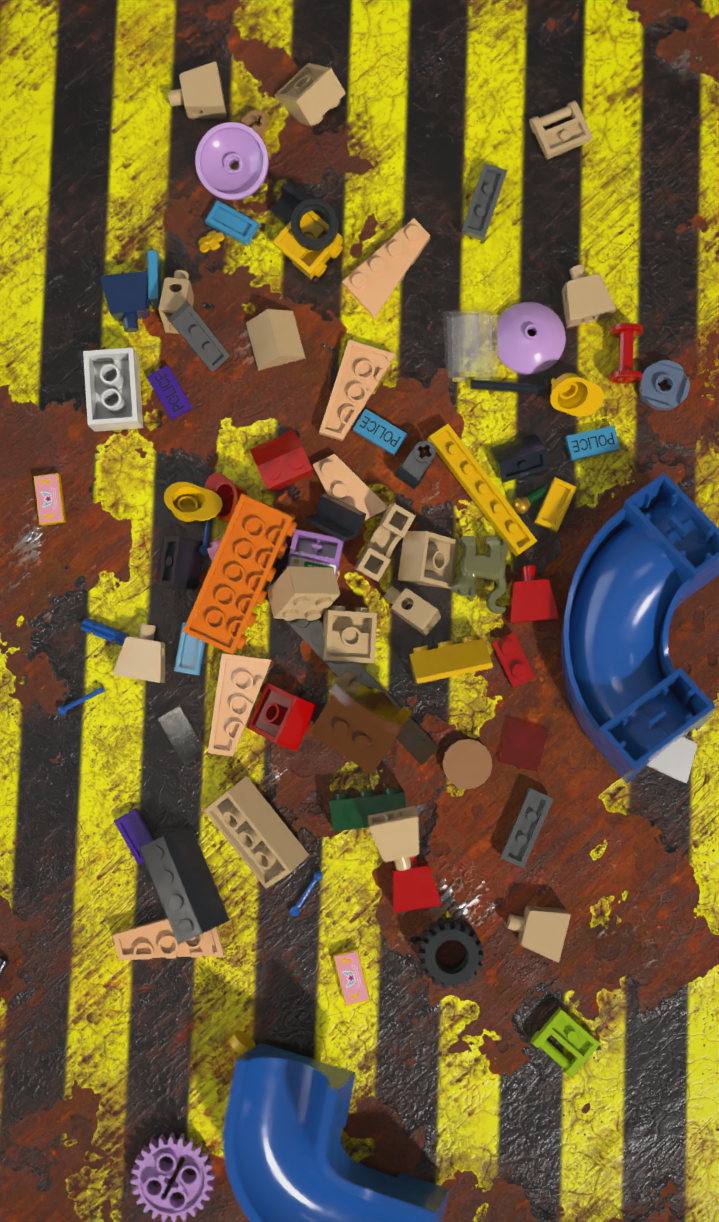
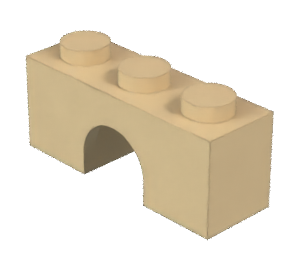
M395 503L389 504L357 560L354 569L379 582L391 561L390 556L398 541L404 538L416 516Z

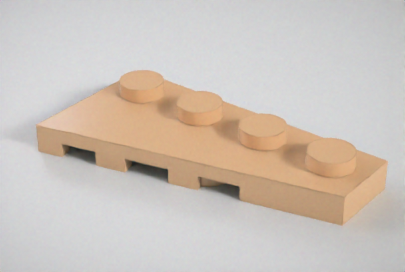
M413 218L342 281V285L374 320L383 305L391 297L396 286L404 278L409 267L415 262L430 240L429 233Z
M348 340L319 434L340 441L344 440L394 360V353Z
M222 653L208 753L234 756L272 660Z
M168 918L120 931L112 935L119 960L166 957V959L203 956L224 957L225 955L218 927L178 945Z

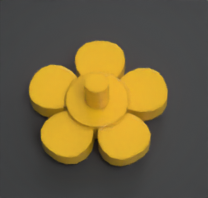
M211 231L207 234V237H202L198 241L200 251L205 253L210 248L211 250L218 249L220 247L219 242L224 240L223 233Z

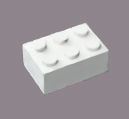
M134 348L83 351L88 426L94 432L143 428L139 356Z

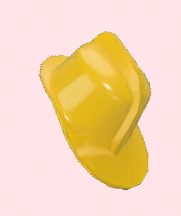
M574 373L562 374L557 379L552 378L550 403L553 408L573 416L584 417L591 415L601 407L604 400V392L596 383L581 378Z
M188 482L171 484L164 493V502L176 518L184 522L210 520L221 512L223 506L222 500L217 493Z

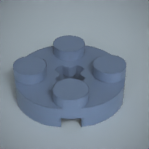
M661 360L646 368L642 373V380L638 384L641 401L649 407L660 411L672 410L684 401L690 389L689 378H686L682 366L670 360ZM666 380V385L670 386V389L662 391L658 383Z

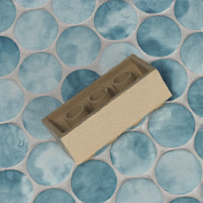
M247 776L204 810L266 889L290 874L309 856L303 845L288 829V826L280 819L272 806L265 800Z

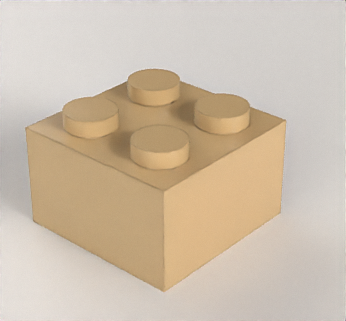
M288 566L267 592L274 619H285L287 621L294 619L317 620L340 595L334 569L327 567Z

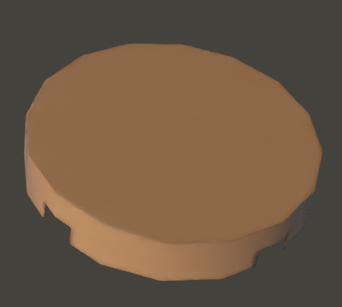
M462 739L452 743L444 752L442 761L443 772L447 779L456 787L463 789L477 788L484 784L490 776L493 766L492 758L487 748L480 742L471 739Z

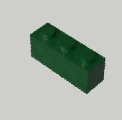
M399 787L384 788L383 793H374V789L359 791V795L349 796V792L334 794V798L329 800L332 831L369 828V815L407 808L404 790L399 791Z

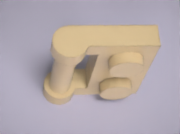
M572 101L567 104V107L540 118L536 116L529 120L530 128L536 135L546 159L588 143L592 139V134L576 101ZM569 116L572 118V120L562 123L553 128H550L546 131L544 129L545 126H548Z

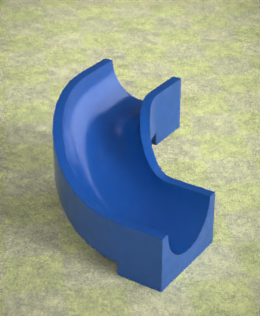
M665 473L624 502L623 509L608 520L595 535L584 552L574 574L562 627V674L572 710L590 741L626 784L632 781L650 761L680 737L693 729L698 730L704 726L716 708L681 668L676 670L673 667L668 650V633L671 617L677 607L719 575V528Z
M259 1043L237 1058L223 1132L224 1158L228 1178L235 1197L250 1222H443L449 1189L400 1173L397 1178L361 1165L345 1152L340 1137L341 1130L345 1127L356 1072L263 1043Z

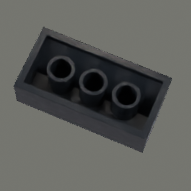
M192 826L165 835L139 847L178 945L230 921Z

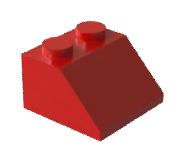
M295 430L249 449L269 494L314 475L312 466Z
M267 682L246 728L277 745L297 752L317 705Z

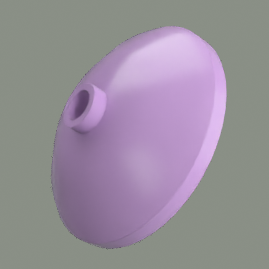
M227 122L213 127L203 136L197 147L195 164L197 174L207 190L222 199L240 200L255 193L263 184L268 172L269 157L263 140L253 129L241 123ZM233 162L239 163L237 169H231Z
M535 302L518 303L505 310L498 318L492 335L493 348L501 363L508 369L525 375L538 374L551 368L562 355L566 341L565 329L558 315L547 306ZM533 330L536 335L529 336L527 331Z

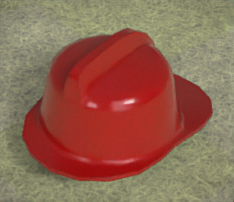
M213 473L205 484V489L217 493L222 500L223 506L217 517L223 523L230 522L241 494L247 495L246 490L241 486L233 484L221 473Z

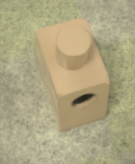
M217 62L181 73L179 75L181 89L168 91L170 106L185 105L187 116L190 119L227 118Z
M584 265L572 267L569 270L572 280L566 282L562 289L566 328L611 317L616 307L601 275L587 276Z
M176 270L174 278L167 277L164 279L159 313L166 333L179 334L168 318L183 303L187 302L193 308L194 295L190 280H188L189 274L183 270Z
M391 586L384 595V599L393 604L391 607L393 612L426 637L441 618L437 608L407 588L400 592ZM408 604L413 605L411 609H405Z
M141 624L139 638L128 636L125 638L113 675L164 683L165 643L153 641L156 626Z
M412 806L369 815V829L383 861H395L396 869L399 871L409 869L411 867L409 857L419 854V828L416 807Z
M526 906L523 917L514 914L509 915L507 929L519 932L518 942L523 947L555 962H559L571 914L566 909Z

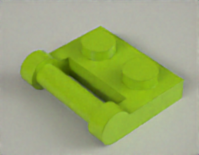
M561 1007L533 1035L530 1041L536 1048L540 1047L564 1068L563 1072L569 1077H572L600 1045L596 1038ZM552 1035L575 1057L569 1060L546 1039Z

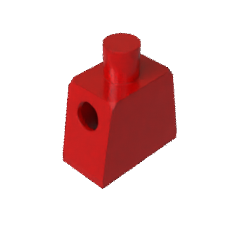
M536 566L521 567L522 581L513 582L510 585L508 624L558 619L559 614L549 579L537 580Z
M417 856L409 857L411 862L409 869L399 871L396 867H393L392 905L394 913L442 905L428 862L418 863Z

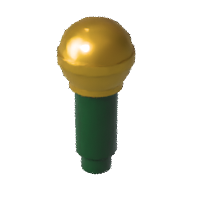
M541 486L527 496L517 497L512 504L514 511L519 514L526 513L531 504L543 496L546 489Z

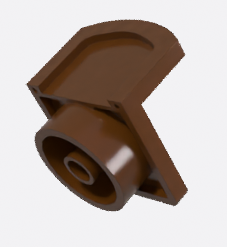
M348 670L334 682L329 690L332 696L312 727L311 734L368 773H373L411 716L412 711L406 707L400 710L393 705L386 694L376 688L362 685L355 680L357 675Z

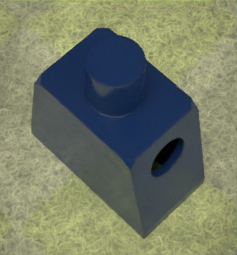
M148 272L101 276L109 311L114 320L123 321L125 332L133 333L139 331L138 319H145L150 315Z

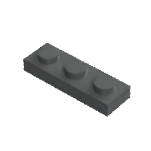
M484 163L461 234L484 241L507 170Z
M183 303L168 318L170 323L212 373L230 356L189 303Z
M528 788L499 856L501 859L519 867H525L554 798Z

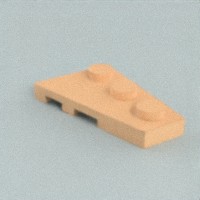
M335 454L313 464V468L326 493L366 513L364 522L384 513L388 508Z

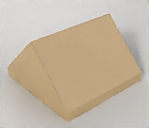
M267 309L246 323L258 371L305 359L293 311Z

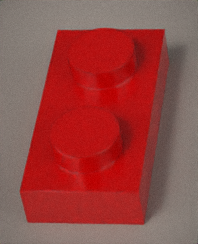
M514 632L491 643L512 688L535 678Z

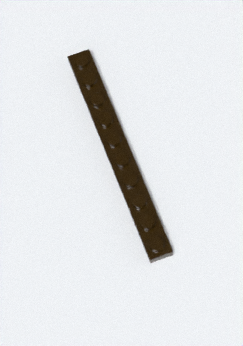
M275 575L271 583L267 581L264 590L268 592L279 577ZM267 593L265 599L270 603ZM307 619L287 621L323 660L325 636H322L323 624L319 619L308 621ZM324 661L339 678L350 670L357 675L356 681L364 686L382 691L388 696L394 706L400 710L402 709L360 663ZM409 717L396 738L420 765L439 749L411 717Z

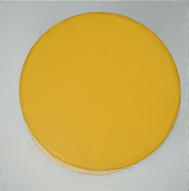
M239 1030L235 1031L230 1038V1045L241 1055L256 1046L249 1035Z

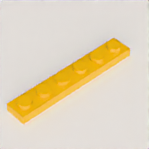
M446 424L428 437L427 440L434 445L437 454L500 537L505 540L507 546L516 557L537 542L536 538L449 424Z

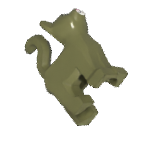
M462 536L459 538V545L463 547V554L459 563L460 576L452 583V592L459 594L461 597H467L469 602H472L477 590L475 578L496 581L497 587L489 592L486 598V605L492 613H504L506 607L496 604V599L501 597L507 588L505 577V561L508 555L507 543L504 539L498 540L497 537L487 536L485 538V545L488 547V553L477 554L474 536Z

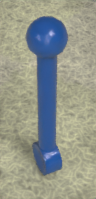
M211 519L206 520L203 545L199 548L201 555L209 554L207 549L209 548L208 539Z
M100 687L67 705H60L57 711L60 715H64L67 710L105 692V689Z
M321 871L314 872V878L297 904L290 908L289 913L291 916L296 917L299 914V908L316 882L323 878Z

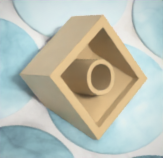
M308 63L274 96L300 123L312 126L318 124L329 109L336 107L346 92L331 68Z
M407 531L402 543L398 580L412 584L451 589L454 580L459 540L428 531Z

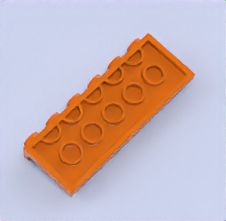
M244 493L241 494L184 627V633L232 655L238 649H243L248 636L244 635L247 627L252 628L258 615L254 613L257 604L262 605L267 595V591L264 590L267 581L271 583L276 575L277 569L274 568L277 559L282 560L286 552L285 540L287 536L292 537L296 529L297 523L294 522L296 515L285 513Z

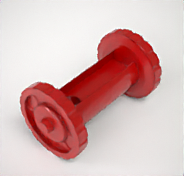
M622 323L610 328V335L619 338V371L609 374V381L612 383L630 384L642 380L643 374L639 371H633L634 337L643 334L642 325Z

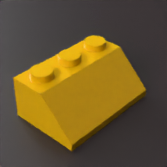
M476 635L462 638L463 643L453 645L452 640L437 643L438 648L428 650V645L413 648L414 653L409 654L415 684L493 668L484 638L477 640Z

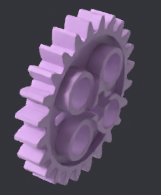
M174 1132L171 1133L169 1140H166L162 1134L159 1138V1144L156 1140L152 1139L149 1147H143L142 1155L137 1156L135 1160L137 1165H134L131 1171L135 1175L130 1183L136 1185L132 1194H140L136 1203L141 1204L145 1202L146 1205L143 1212L145 1213L152 1209L153 1219L158 1214H162V1222H165L167 1216H171L172 1222H176L177 1216L180 1215L181 1219L186 1221L188 1212L193 1217L196 1216L197 1207L203 1210L205 1206L204 1200L209 1201L210 1191L213 1190L215 1184L211 1180L214 1179L216 1172L210 1170L213 1168L214 1161H206L210 1152L205 1151L201 1153L203 1144L200 1143L194 1146V1137H191L186 1142L184 1133L181 1134L179 1140L175 1138ZM169 1156L174 1162L166 1163L162 1157ZM184 1157L185 1161L181 1165L177 1177L174 1179L167 1196L163 1198L162 1194L169 1179L172 1177L180 1158ZM191 1168L195 1170L196 1174L189 1175L185 1169ZM151 1180L159 1181L161 1186L156 1187L152 1185ZM180 1192L184 1198H176L173 1193Z

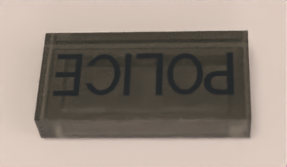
M181 706L158 718L182 762L205 749Z

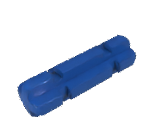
M85 618L81 625V630L88 633L93 632V635L110 642L115 641V644L123 646L127 636L130 637L125 632H118L115 628L99 622L96 623V621Z

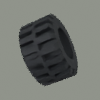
M447 917L446 921H443L442 918L438 919V923L434 925L433 923L429 924L428 930H424L421 934L422 939L418 943L421 967L428 979L431 978L432 983L435 985L442 984V988L448 989V986L452 985L453 989H458V984L461 983L467 986L469 984L468 980L470 978L475 980L477 970L481 971L482 969L481 960H484L482 944L473 928L469 924H464L463 920L458 919L455 921L453 917ZM448 940L459 941L465 947L463 958L453 965L440 963L435 955L439 945Z

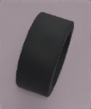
M309 198L299 203L291 215V229L295 240L308 250L319 251L327 248L334 242L338 234V218L335 209L328 202L320 198ZM312 210L323 212L329 220L327 233L318 239L306 237L300 228V221L303 215Z

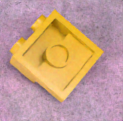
M313 211L305 213L300 221L302 233L310 239L323 237L329 229V225ZM291 221L273 241L274 246L291 259L293 264L310 279L315 275L320 277L327 268L325 263L330 257L335 259L343 249L341 246L343 240L339 233L334 242L322 250H308L302 247L294 238Z

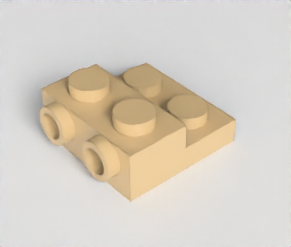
M330 606V610H326L323 613L322 636H325L323 661L375 663L377 613H369V608L355 607L354 612L345 611V606Z

